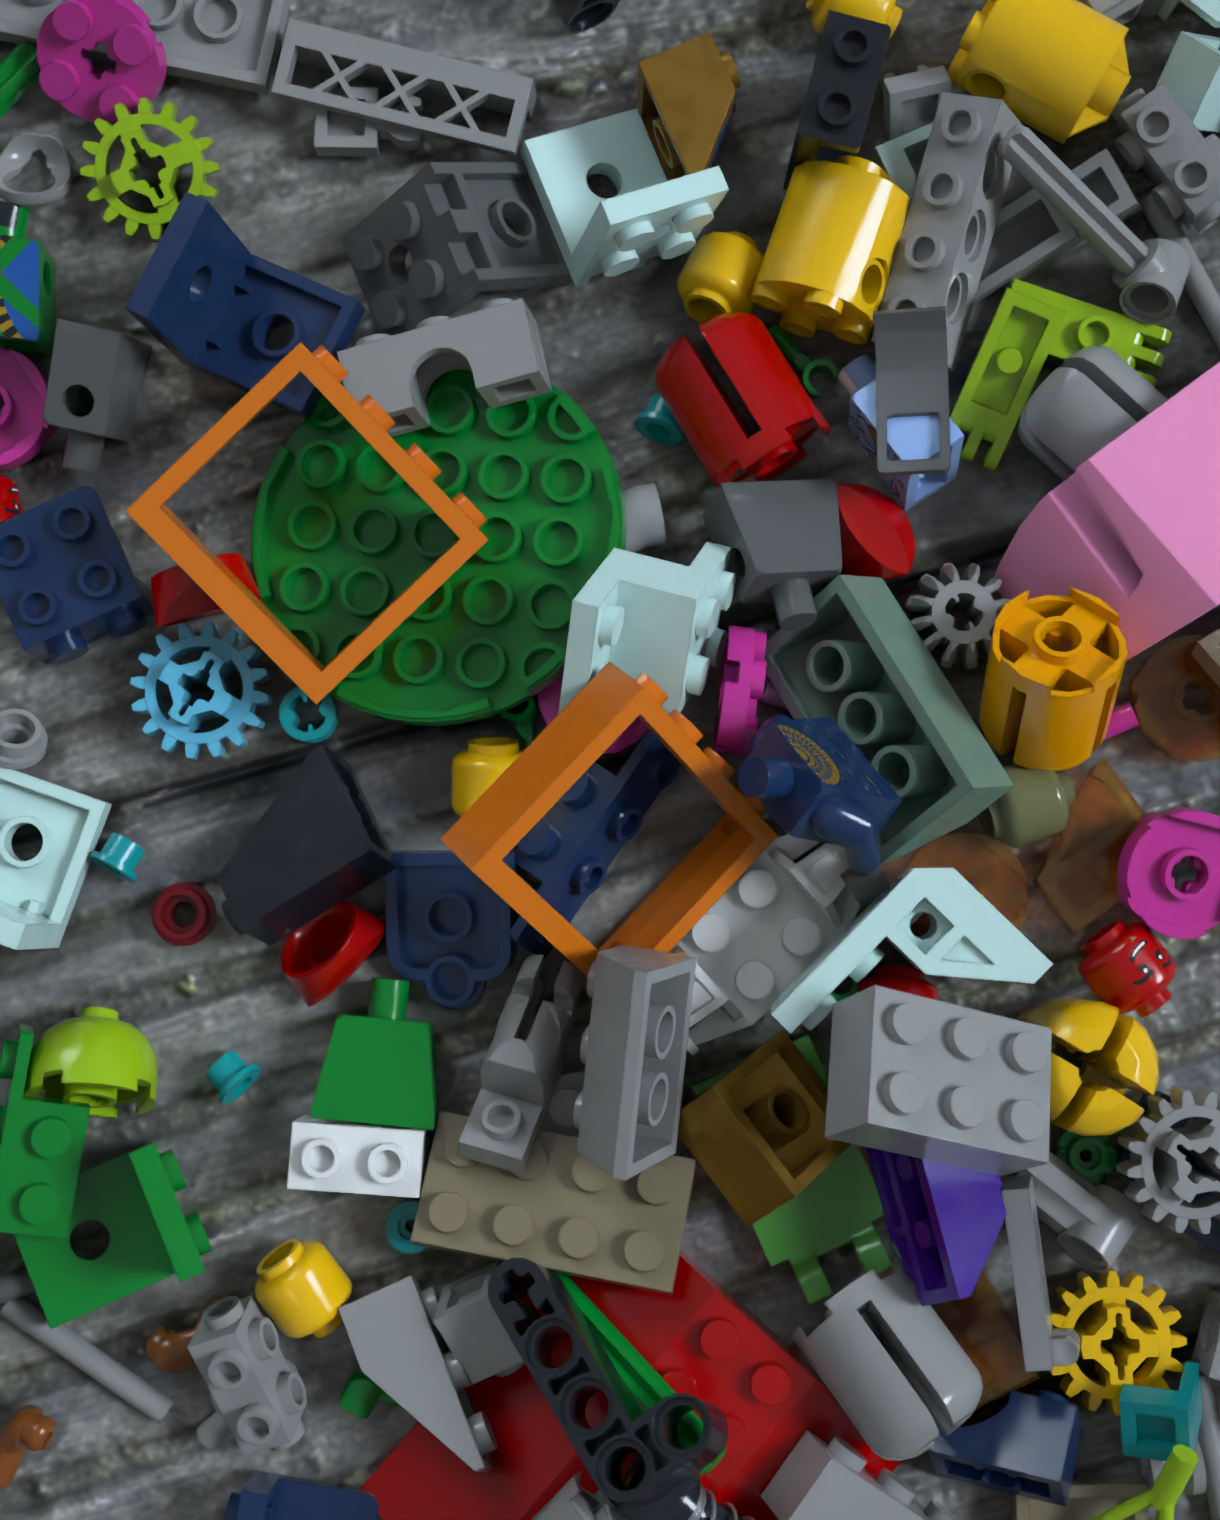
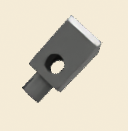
M57 319L43 418L45 424L67 429L60 463L61 467L99 474L105 438L128 442L151 356V345L121 332ZM94 400V406L92 411L90 412V405Z
M835 479L721 483L703 513V519L712 543L731 547L728 571L737 575L734 590L735 598L743 604L774 602L779 626L783 630H799L814 624L818 616L813 598L841 573L843 564Z

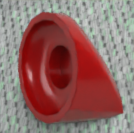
M837 484L843 563L840 574L881 577L884 581L907 575L912 568L916 548L911 522L904 510L892 498L877 489L863 484Z
M227 553L215 555L259 600L261 599L243 554ZM179 565L163 570L150 578L156 629L225 613Z
M344 900L286 936L281 946L279 963L284 975L308 1007L316 1005L333 993L361 966L385 935L386 922L357 905Z

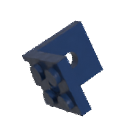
M185 192L125 306L181 363L247 393L300 342L311 353L322 344L339 362L337 351L346 348L365 311L359 300L251 254L209 201ZM282 323L294 326L293 338L286 347L279 350H269L266 348V337L273 327ZM300 373L270 403L309 420L322 393L303 373Z

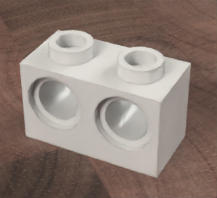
M303 1115L292 1122L287 1189L419 1198L428 1165L430 1130L310 1118V1115Z

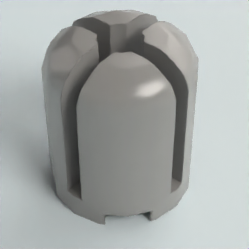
M1097 344L1074 351L1063 361L1060 368L1055 369L1041 383L1022 410L1017 432L1023 445L1065 481L1076 472L1075 469L1168 399L1111 348Z
M895 1259L890 1276L881 1280L873 1269L862 1275L824 1303L828 1308L824 1314L827 1319L808 1337L799 1326L792 1338L813 1365L871 1450L885 1460L900 1461L918 1457L933 1447L935 1444L934 1440L938 1438L939 1432L948 1436L960 1427L975 1411L981 1398L983 1382L978 1369L930 1305H921L916 1295L914 1282L906 1274L897 1259Z

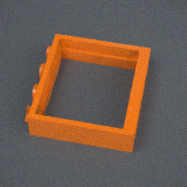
M300 342L125 512L317 705L489 539L479 530L488 519L461 491L453 499H450L433 482L442 471L418 445L413 443L404 451L387 433L396 422L369 394L358 403L340 384L349 373L321 344L311 353ZM300 373H303L459 537L325 667L165 505Z
M610 661L440 838L473 873L587 977L592 963L597 959L598 951L620 945H628L670 952L778 837L761 817L767 809L760 800L746 796L741 791L739 784L734 787L729 782L736 774L735 770L710 747L707 746L702 752L696 745L703 737L701 732L676 709H673L668 714L661 705L668 699L667 694L644 672L634 680ZM639 717L726 814L612 936L597 949L502 859L627 727Z

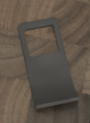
M946 306L873 311L876 355L878 473L881 476L948 472L951 468ZM937 415L939 417L940 456L938 458L888 460L887 420L889 418Z

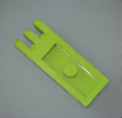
M1015 278L1010 284L1009 288L1064 310L1067 313L1048 353L1046 362L1061 366L1063 361L1074 351L1098 344L1111 348L1133 369H1135V366L1152 371L1161 369L1164 355L1143 347L1142 344L1145 343L1159 348L1168 347L1172 336L1171 331L1154 324H1143L1131 319L1127 315ZM1137 371L1155 388L1157 379L1154 376Z
M1006 287L949 415L960 430L969 433L961 450V458L972 461L981 440L984 439L991 442V446L985 453L982 466L995 471L1067 314L1066 311Z

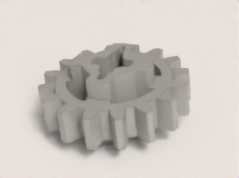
M1175 1086L1171 1089V1103L1155 1095L1147 1097L1148 1106L1152 1113L1147 1118L1140 1116L1132 1124L1138 1129L1134 1137L1123 1136L1118 1138L1117 1144L1131 1151V1156L1129 1160L1116 1164L1117 1172L1135 1179L1124 1190V1193L1129 1199L1137 1203L1145 1202L1141 1210V1214L1156 1223L1164 1218V1226L1177 1233L1182 1234L1189 1223L1190 1227L1203 1235L1210 1234L1211 1217L1220 1221V1100H1217L1216 1092L1198 1087L1194 1096H1192L1190 1090ZM1190 1117H1199V1119L1195 1120ZM1190 1118L1184 1127L1170 1128L1174 1123ZM1177 1146L1189 1150L1191 1156L1196 1159L1195 1163L1204 1170V1173L1192 1169L1191 1165L1185 1160L1186 1156L1177 1150ZM1211 1192L1201 1199L1192 1201L1198 1193Z

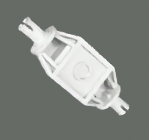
M789 834L776 838L669 952L697 957L687 1050L692 1056L700 1051L697 1046L698 1044L754 1025L771 1009L770 1006L854 921L860 904L840 876L841 873L850 868L845 848L825 843L798 863H794L793 860L820 842L796 838Z

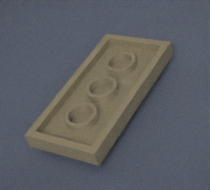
M440 1111L410 1241L413 1244L501 1262L510 1258H525L556 1273L672 1296L697 1165L695 1159L671 1155L625 1181L612 1178L577 1151L578 1137L539 1130L523 1173L520 1174L460 1157L458 1141L469 1116Z

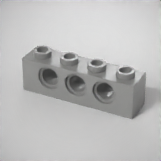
M942 92L880 311L946 306L948 370L954 371L1012 171V166L998 153L997 146L1011 128L1017 124H1023L1002 99ZM873 332L871 342L875 344V334Z

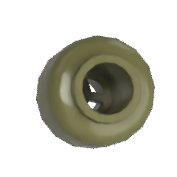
M1014 762L1002 765L1015 786L978 815L980 823L989 838L993 840L1000 838L1004 844L1013 848H1019L1063 831L1068 824V807L1076 803L1075 790L1067 772L1029 769L1014 765Z

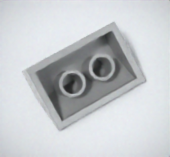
M620 945L598 951L597 959L589 969L587 994L592 999L590 1025L585 1029L580 1044V1059L583 1064H586L584 1086L575 1102L573 1123L575 1128L579 1129L577 1151L612 1178L626 1181L676 1153L697 957Z

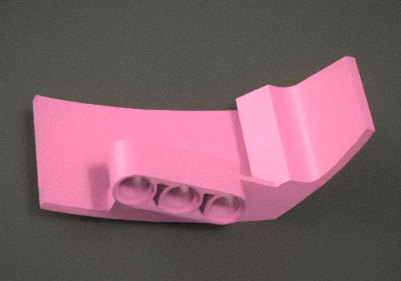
M1220 361L1075 469V473L1037 503L1019 526L994 575L1002 581V584L997 589L1002 598L1012 600L1030 590L1028 599L1044 595L1068 597L1069 588H1076L1099 597L1115 610L1120 617L1118 627L1126 641V649L1128 648L1126 661L1220 604Z

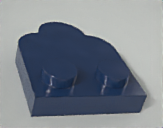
M392 850L391 853L398 867L384 875L386 948L389 962L401 976L409 980L423 981L428 996L440 1007L449 1010L465 1009L479 1000L484 993L487 981L496 978L512 965L517 953V943L508 936V933L517 921L516 911L473 873L451 850ZM511 850L502 860L515 871V850Z

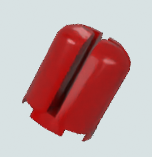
M741 311L718 314L698 324V327L758 423L761 431L754 435L751 433L707 360L685 334L667 348L656 367L655 381L657 391L705 467L716 489L719 488L721 483L742 482L752 476L757 481H771L806 458L808 455L803 449L802 444L813 436L819 428L828 436L830 426L820 410L815 407L763 322L753 314Z

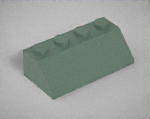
M839 574L813 598L818 616L814 624L799 630L788 631L780 629L766 642L764 660L767 661L766 674L793 719L831 717L903 800L877 835L881 855L880 864L889 863L969 823L1015 786L881 577Z

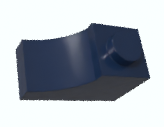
M1034 1390L1030 1395L1011 1391L1008 1404L991 1418L977 1424L958 1427L948 1436L939 1432L938 1438L934 1440V1446L928 1449L937 1476L1066 1507L1083 1432L1077 1405L1069 1404V1401L1063 1396L1046 1390Z

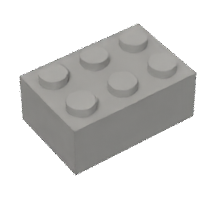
M878 985L833 1004L825 1138L998 1176L1049 1163L1052 1028Z

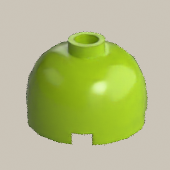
M86 1007L79 1011V1017L61 1020L41 1034L31 1049L23 1096L35 1097L40 1095L50 1099L89 1103V1117L94 1118L117 1117L118 1109L114 1106L115 1104L136 1103L135 1115L144 1114L155 1108L158 1082L157 1056L150 1040L134 1025L118 1020L119 1013L105 1007Z

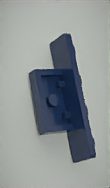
M650 729L617 776L594 762L512 849L515 850V863L543 882L537 893L570 924L588 896L601 886L606 877L607 868L625 842L632 839L639 831L643 822V816L658 794L674 780L678 773L680 762ZM521 915L508 933V936L514 942L533 954L544 955V958L548 956L554 947Z

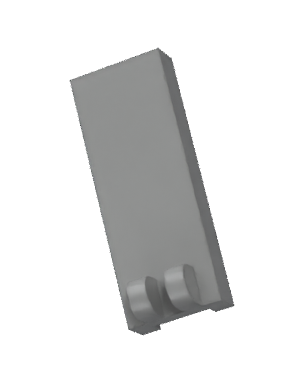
M1032 1175L1006 1177L1001 1191L1007 1212L1005 1221L1025 1371H1051L1054 1366L1072 1365L1079 1357L1080 1337L1073 1329H1053L1033 1177Z

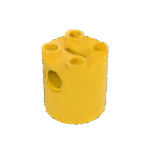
M987 0L982 11L977 10L958 45L960 49L955 55L947 73L951 83L973 96L1002 99L1019 121L1064 145L1068 137L1099 123L1106 122L1131 78L1124 41L1129 28L1077 0Z
M846 155L838 157L837 162L806 161L796 166L750 300L762 308L782 315L779 326L789 333L809 338L813 337L816 329L832 332L836 337L850 343H867L874 324L873 311L879 310L911 200L908 195L880 166L861 157Z

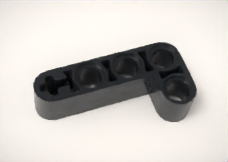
M510 1258L502 1262L493 1271L488 1282V1297L491 1306L591 1478L604 1496L616 1502L649 1505L674 1490L714 1461L724 1451L728 1441V1423L724 1413L713 1403L687 1393L673 1394L642 1413L563 1280L554 1271L525 1258ZM528 1281L534 1283L528 1289V1295L532 1300L533 1304L535 1305L536 1309L543 1311L549 1315H545L542 1317L536 1309H533L529 1306L520 1303L527 1297V1292L524 1285ZM568 1333L572 1340L571 1356L564 1365L556 1368L551 1360V1348L559 1336ZM603 1391L608 1400V1413L605 1420L599 1426L591 1428L585 1417V1408L588 1400L595 1393ZM696 1410L703 1422V1432L700 1440L694 1446L684 1449L677 1437V1426L680 1419L687 1412ZM638 1451L645 1462V1474L642 1482L636 1488L628 1490L621 1478V1466L624 1459L630 1453Z

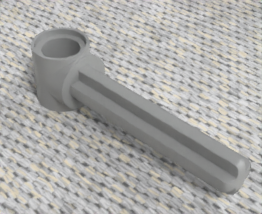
M1017 124L1011 128L1000 140L997 146L998 153L1115 267L1112 280L1122 290L1119 302L1123 312L1131 319L1143 324H1160L1171 319L1177 309L1191 266V259L1185 248L1174 241L1162 238L1147 239L1142 242L1028 127Z

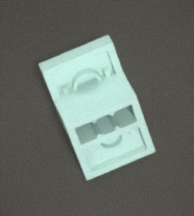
M707 541L690 566L613 548L572 600L558 714L609 661L634 680L642 672L648 675L667 694L668 699L661 706L668 714L673 709L681 712L692 694L700 696L707 681L709 667L717 668L719 666L725 649L727 631L718 629L721 610H728L736 586V573L728 571L731 547Z

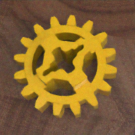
M1110 1267L1107 1273H1100V1282L1096 1283L1083 1271L1076 1273L1079 1290L1073 1294L1061 1286L1055 1290L1059 1299L1064 1304L1060 1311L1050 1309L1052 1324L1055 1325L1054 1329L1070 1328L1076 1331L1080 1337L1079 1356L1083 1359H1094L1095 1372L1099 1374V1381L1088 1377L1082 1373L1076 1362L1069 1366H1054L1053 1370L1049 1371L1053 1376L1066 1373L1059 1387L1070 1398L1082 1391V1403L1094 1412L1101 1405L1104 1398L1108 1409L1116 1416H1120L1119 1398L1123 1384L1170 1390L1162 1375L1165 1370L1182 1372L1184 1366L1171 1356L1172 1348L1187 1345V1338L1169 1328L1170 1325L1176 1323L1182 1317L1179 1310L1171 1305L1158 1307L1166 1295L1163 1289L1153 1283L1142 1290L1143 1276L1132 1270L1125 1274L1120 1283L1116 1270ZM1126 1299L1137 1303L1143 1309L1150 1324L1144 1325L1140 1321H1131L1130 1308L1126 1306ZM1092 1305L1091 1311L1080 1323H1076L1082 1312ZM1115 1327L1124 1334L1123 1340L1114 1341L1112 1343V1352H1108L1101 1346V1340L1111 1339L1113 1328ZM1148 1358L1142 1368L1133 1375L1137 1367Z

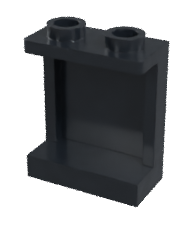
M832 10L828 11L783 189H788L796 166L806 161L837 162L838 157L846 155L856 156V153L860 150L891 34V28L888 25Z

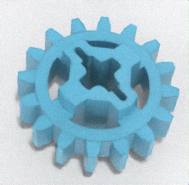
M205 621L201 635L196 636L191 626L181 623L178 628L179 640L172 642L162 634H159L155 639L161 652L156 657L145 653L139 655L138 659L149 670L147 676L131 678V685L145 691V698L131 704L132 710L138 714L151 715L152 718L142 728L146 735L154 737L163 732L166 733L161 746L165 751L173 754L180 748L182 743H185L186 758L199 761L203 747L208 746V750L214 758L223 759L226 752L225 742L230 740L244 749L248 746L246 736L242 732L245 727L249 725L253 728L263 729L265 726L262 719L254 713L257 706L272 705L273 698L259 691L258 685L272 678L271 673L266 668H252L251 665L261 655L255 646L251 645L238 651L242 635L231 628L222 639H219L218 626L213 622ZM209 650V652L204 651L198 661L184 665L175 663L189 653ZM234 664L242 678V700L234 697L230 681L235 671L233 668ZM195 681L202 684L207 683L210 689L215 691L209 702L203 699L197 700V697L190 692L191 686ZM163 682L169 685L173 705L168 712L170 718L165 711L162 701ZM223 716L229 719L225 725L216 730L194 733L196 730L200 731L205 721Z

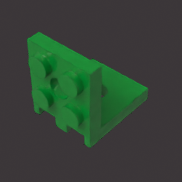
M151 1142L80 1172L67 1239L13 1234L50 1329L174 1274L177 1275L180 1283L205 1271L200 1256L212 1251L198 1213L195 1210L185 1215L182 1213L175 1192L187 1186L171 1149L159 1154L155 1143ZM86 1220L101 1222L107 1228L110 1235L107 1249L95 1258H83L77 1255L70 1243L72 1230L76 1225Z

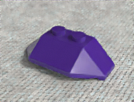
M866 1147L891 1243L906 1274L915 1283L916 1295L921 1305L927 1306L971 1297L1007 1215L1001 1194L1002 1184L1000 1176Z

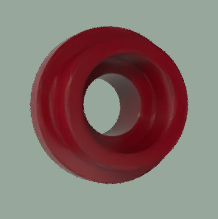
M180 882L166 887L158 894L152 906L151 918L155 931L163 940L176 946H191L203 941L212 932L216 923L217 909L212 896L203 887L194 883ZM183 902L192 904L196 911L194 922L186 927L181 926L175 918L176 908Z

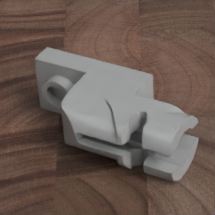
M531 954L524 960L514 982L511 995L507 999L499 1018L494 1039L480 1069V1092L458 1141L460 1157L520 1174L523 1173L563 1072L564 1045L575 1020L577 1003L584 988V975L579 968L564 960L554 984V1003L543 1000L539 1008L545 992V983L539 979V974L544 965V955Z

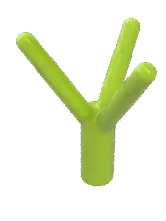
M1174 1445L1151 1489L1089 1520H1123L1150 1506L1156 1509L1155 1520H1174V1507L1199 1461L1198 1455L1185 1445Z

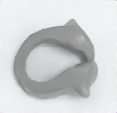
M33 132L21 133L13 137L3 151L0 152V198L18 205H38L60 200L69 192L73 179L80 175V168L85 165L77 163L66 146L57 137L50 134H37ZM41 149L46 156V167L51 170V176L55 184L47 190L34 193L18 192L6 187L5 183L21 172L31 159L33 152Z

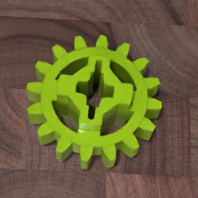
M144 97L139 100L138 114L132 115L131 111L124 104L118 103L114 105L115 114L118 119L114 125L100 118L95 120L94 124L103 137L100 143L94 141L83 142L82 147L95 155V164L81 167L80 175L96 178L98 186L93 188L86 196L89 201L106 200L109 203L103 216L107 223H112L121 216L127 218L125 224L126 234L136 236L142 224H148L151 238L161 239L164 233V224L170 223L181 202V197L176 189L181 171L192 164L193 176L188 193L200 198L201 196L217 197L219 191L206 183L207 174L221 171V164L205 160L204 152L208 151L215 142L211 137L196 139L193 136L199 123L195 116L190 115L181 123L175 121L177 116L176 104L167 101L162 107L160 114H155L151 100ZM150 125L166 128L177 135L182 141L172 143L166 147L153 143L144 126ZM121 140L125 148L120 169L110 173L111 155L116 144ZM142 150H145L151 158L164 159L166 167L158 172L161 181L159 184L160 188H157L150 180H139L137 171L144 167V161L141 157L144 155ZM135 192L146 195L159 213H146L137 210L126 203L122 197Z

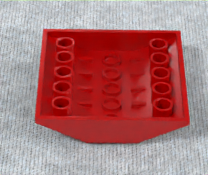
M682 1250L680 1251L672 1296L568 1275L677 1394L687 1393L715 1404L724 1413L728 1423L726 1453L714 1469L705 1475H701L700 1483L704 1485V1488L713 1492L717 1503L729 1502L733 1504L737 1510V1516H751L755 1520H778L762 1499L761 1494L806 1430L830 1444L835 1436L841 1438L867 1459L868 1462L864 1468L876 1476L880 1474L883 1468L893 1472L902 1461L885 1460L875 1454L815 1368ZM527 1294V1297L524 1299L525 1304L533 1309H536L535 1305L533 1304L532 1300ZM536 1309L542 1317L545 1315H549L543 1311ZM568 1333L559 1336L551 1348V1360L556 1368L564 1365L571 1356L572 1340ZM526 1364L508 1376L497 1377L493 1375L465 1388L474 1414L484 1411L495 1434L498 1449L490 1452L495 1469L488 1472L474 1471L417 1421L359 1489L375 1496L379 1505L377 1512L384 1520H532L578 1472H581L580 1486L593 1495L599 1490ZM603 1391L595 1393L588 1400L585 1408V1417L591 1428L599 1426L605 1420L608 1413V1400ZM692 1410L701 1419L700 1414L696 1410ZM637 1451L630 1453L624 1459L621 1466V1475Z

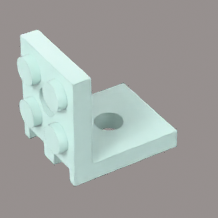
M637 108L524 140L520 150L575 287L587 284L591 276L603 273L605 277H612L642 267L647 259L660 255L662 259H671L687 253L696 245V238L704 226L712 221L714 211L729 190L720 166L667 181ZM592 174H602L609 177L616 186L617 195L612 198H601L595 195L589 189L586 178Z
M0 767L1 945L15 950L59 948L91 862L89 857L96 849L112 804L18 770ZM25 824H32L41 832L43 844L36 857L23 861L13 852L12 837L19 827Z

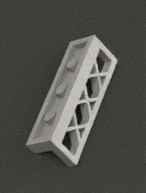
M289 18L271 90L276 98L513 157L517 156L525 120L532 119L537 99L534 79L293 18ZM296 62L332 70L334 76L313 89L291 84ZM355 77L392 85L395 91L376 103L371 104L357 100L347 82ZM342 86L347 97L331 94V92ZM416 92L453 100L456 106L439 117L431 119L419 116L408 97ZM402 101L408 113L391 109V107ZM476 107H481L511 115L506 137L480 131L469 112ZM463 117L469 128L451 123Z

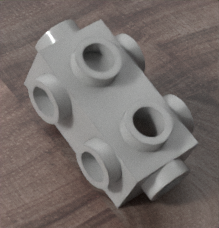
M1164 83L1147 95L1140 88L1125 97L1111 112V115L1118 123L1116 133L1119 137L1115 139L1117 150L1131 169L1137 171L1142 167L1156 185L1151 190L1152 196L1168 219L1174 221L1179 217L1187 229L1194 226L1198 233L1204 232L1220 220V139L1215 134L1204 138Z
M253 1295L239 1299L237 1296H228L214 1302L203 1312L202 1319L187 1346L211 1392V1402L216 1410L214 1414L197 1428L198 1439L204 1446L214 1448L232 1433L244 1456L269 1448L273 1451H279L292 1446L305 1433L301 1416L307 1404V1395L296 1366L290 1360L284 1358L279 1348L277 1330L270 1316L262 1306L257 1305Z

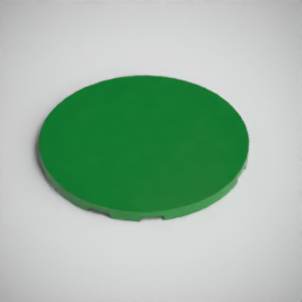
M451 370L442 374L433 382L426 400L431 426L392 438L404 451L413 443L418 445L442 471L433 482L450 499H453L461 491L488 519L479 530L489 540L329 692L330 695L361 712L391 722L416 726H445L484 719L511 709L538 694L563 674L572 600L613 548L626 550L627 538L625 500L613 459L589 418L564 391L562 392L551 383L552 392L491 409L477 391L471 371ZM322 395L309 420L304 419L293 432L285 446H279L265 473L252 521V572L260 593V600L264 602L265 607L325 667L459 537L330 401Z

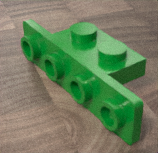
M19 1024L17 1039L4 1038L0 1055V1078L9 1079L5 1105H0V1232L67 1239L90 1105L83 1102L23 1096L34 1029L32 1025Z

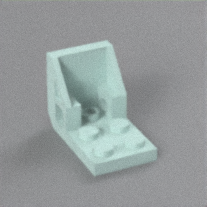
M905 868L890 883L891 887L876 897L770 1006L771 1015L789 1033H792L801 1023L811 1031L833 1009V1004L837 1002L830 993L848 975L858 983L883 958L885 954L877 945L884 938L916 969H920L926 975L1034 984L1053 963L956 869ZM925 913L929 918V929L925 934L915 936L911 932L910 926Z

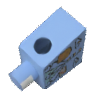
M862 355L846 365L839 373L838 379L851 396L849 401V431L898 505L906 512L956 479L964 434L949 417L951 468L948 472L881 476L877 470L876 364L869 355ZM937 415L897 417L887 420L888 460L930 459L940 456V424Z

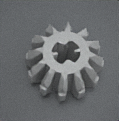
M953 563L944 564L940 568V581L929 574H925L918 581L919 588L925 596L911 595L906 600L905 607L908 610L923 616L915 618L910 622L918 634L925 632L927 639L923 643L928 651L931 652L935 646L941 649L937 660L940 669H948L955 660L956 653L966 671L977 667V651L982 656L988 658L996 616L999 615L1004 605L1011 600L1007 598L993 600L991 594L1000 587L1002 581L997 576H994L983 586L978 584L980 566L977 564H970L963 573L961 580ZM957 603L964 606L963 616L972 620L961 630L953 627L954 617L945 613V610L948 612Z

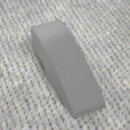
M1106 148L1071 170L1122 222L1143 209L1113 155ZM1035 188L1000 209L974 303L1009 286L1014 278L1020 280L1088 242Z

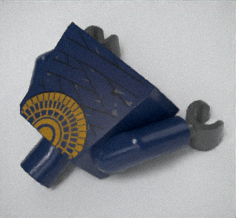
M775 714L769 717L756 731L750 741L749 749L751 753L741 764L738 771L739 787L746 796L758 798L781 828L789 835L796 838L839 845L845 848L850 868L841 873L840 876L857 902L863 907L891 887L878 867L881 862L877 835L903 800L831 717L791 720L783 714Z

